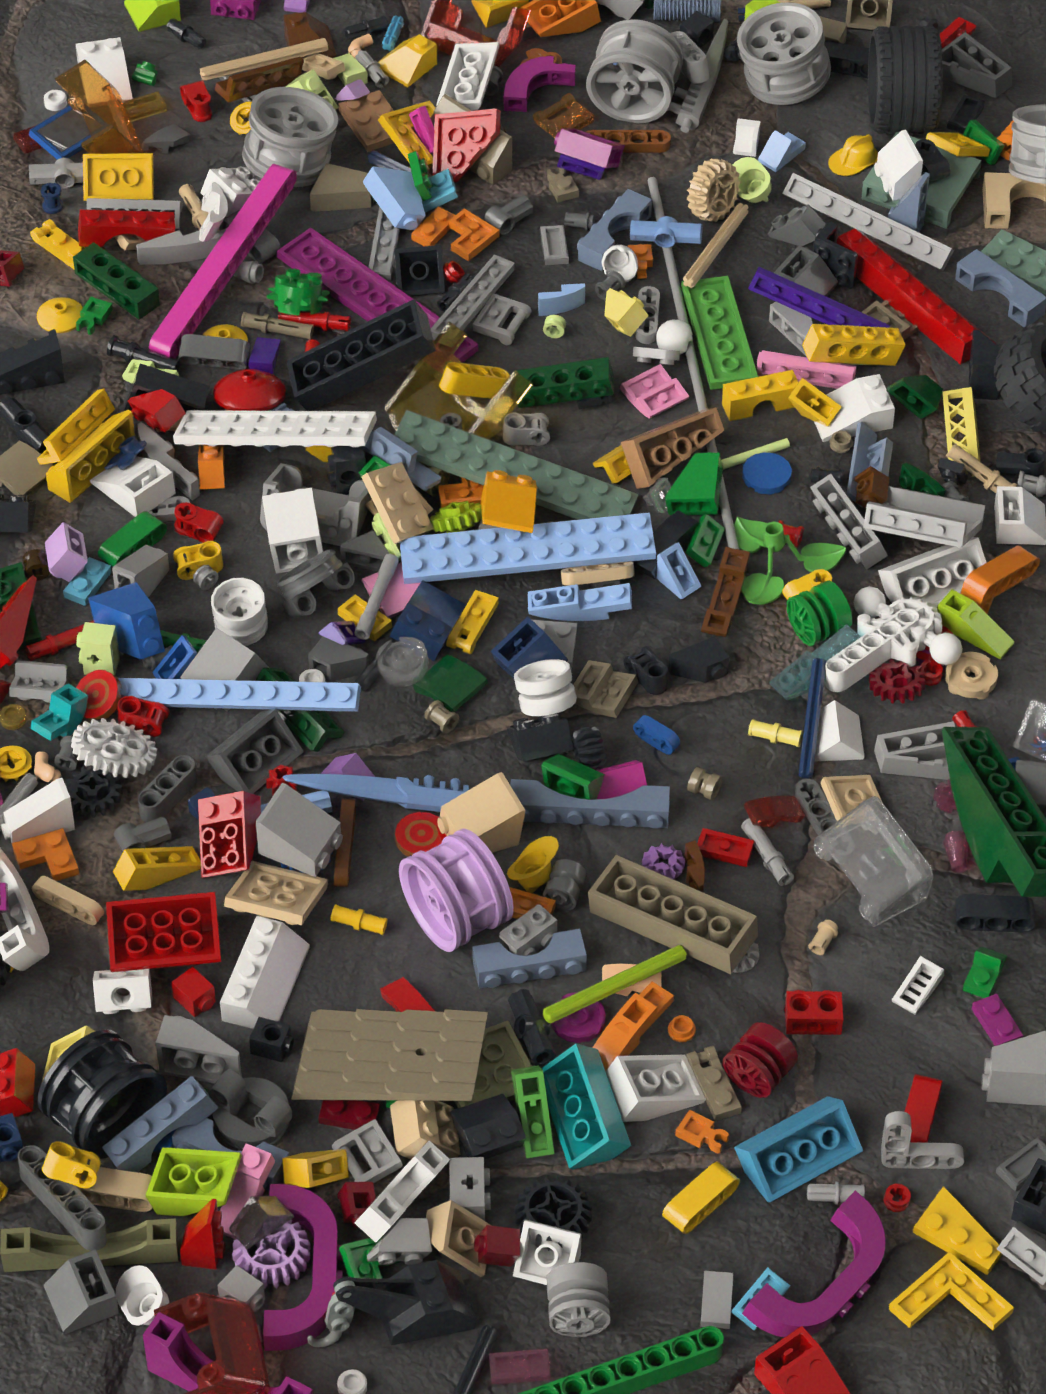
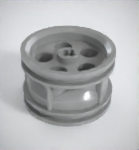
M776 3L755 11L740 26L737 34V43L741 59L745 63L744 74L750 92L759 100L775 105L794 104L814 96L827 83L831 73V64L827 48L824 45L825 35L822 21L814 10L798 3ZM794 52H799V53H801V54L797 55L796 57H793ZM772 57H775L778 61H769V60H770Z
M276 87L262 91L256 95L251 103L249 113L251 130L246 134L242 151L245 165L252 173L262 179L272 164H277L297 172V180L294 187L315 184L325 164H329L331 159V145L338 125L336 110L321 96L304 89Z
M1046 104L1018 108L1013 112L1012 116L1014 122L1012 123L1013 136L1012 150L1009 157L1011 161L1009 172L1022 180L1046 184Z

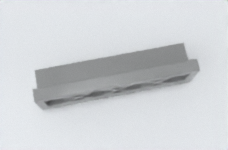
M87 198V210L175 212V229L180 230V212H182L183 205L181 201Z

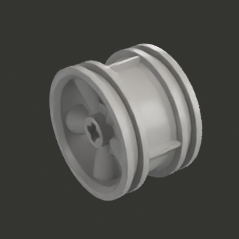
M624 20L611 25L601 36L596 51V58L587 76L586 88L590 99L603 113L617 120L647 123L658 119L669 108L674 93V84L677 82L684 59L681 46L667 30L648 21ZM612 63H618L622 70L618 71Z

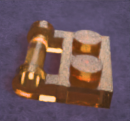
M567 93L562 97V100L543 111L539 110L534 113L533 119L538 126L555 138L557 133L561 132V129L575 128L581 130L594 122V114L575 101L572 94ZM564 108H568L567 111L563 112L562 114L558 115L552 120L548 119L549 117L553 116L554 114L558 113Z

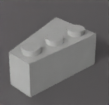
M954 721L877 735L874 752L880 772L950 780L942 729L943 727H955Z

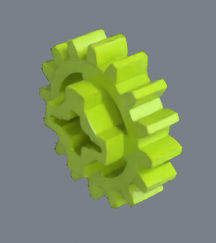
M468 501L452 502L446 507L440 508V512H436V515L431 516L430 521L435 532L446 531V533L466 531V529L475 526V523L482 519L481 504L469 503Z

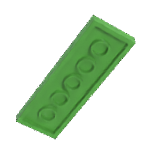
M729 277L700 279L693 288L685 287L683 285L684 281H682L681 289L710 390L723 388V384L758 377Z

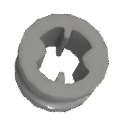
M203 565L195 572L193 581L202 590H209L216 584L219 576L209 565Z

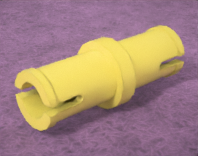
M754 719L751 720L748 731L750 736L769 739L771 743L775 744L782 742L800 747L803 739V731L781 727L780 723H774L773 725Z

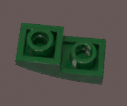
M908 463L902 464L899 476V483L902 489L944 497L945 489L934 478Z

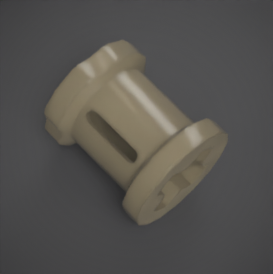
M439 700L432 702L425 711V718L435 722L440 726V730L446 734L451 732L459 721V715L456 712L447 710Z

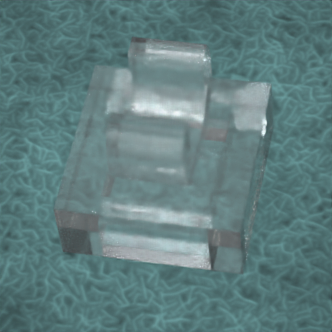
M659 478L654 486L650 488L647 495L643 496L648 506L653 505L657 513H665L667 511L665 496L671 488L667 478Z

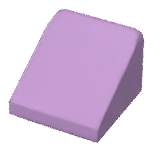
M360 79L347 84L336 95L335 99L337 101L358 99L369 94L370 91Z

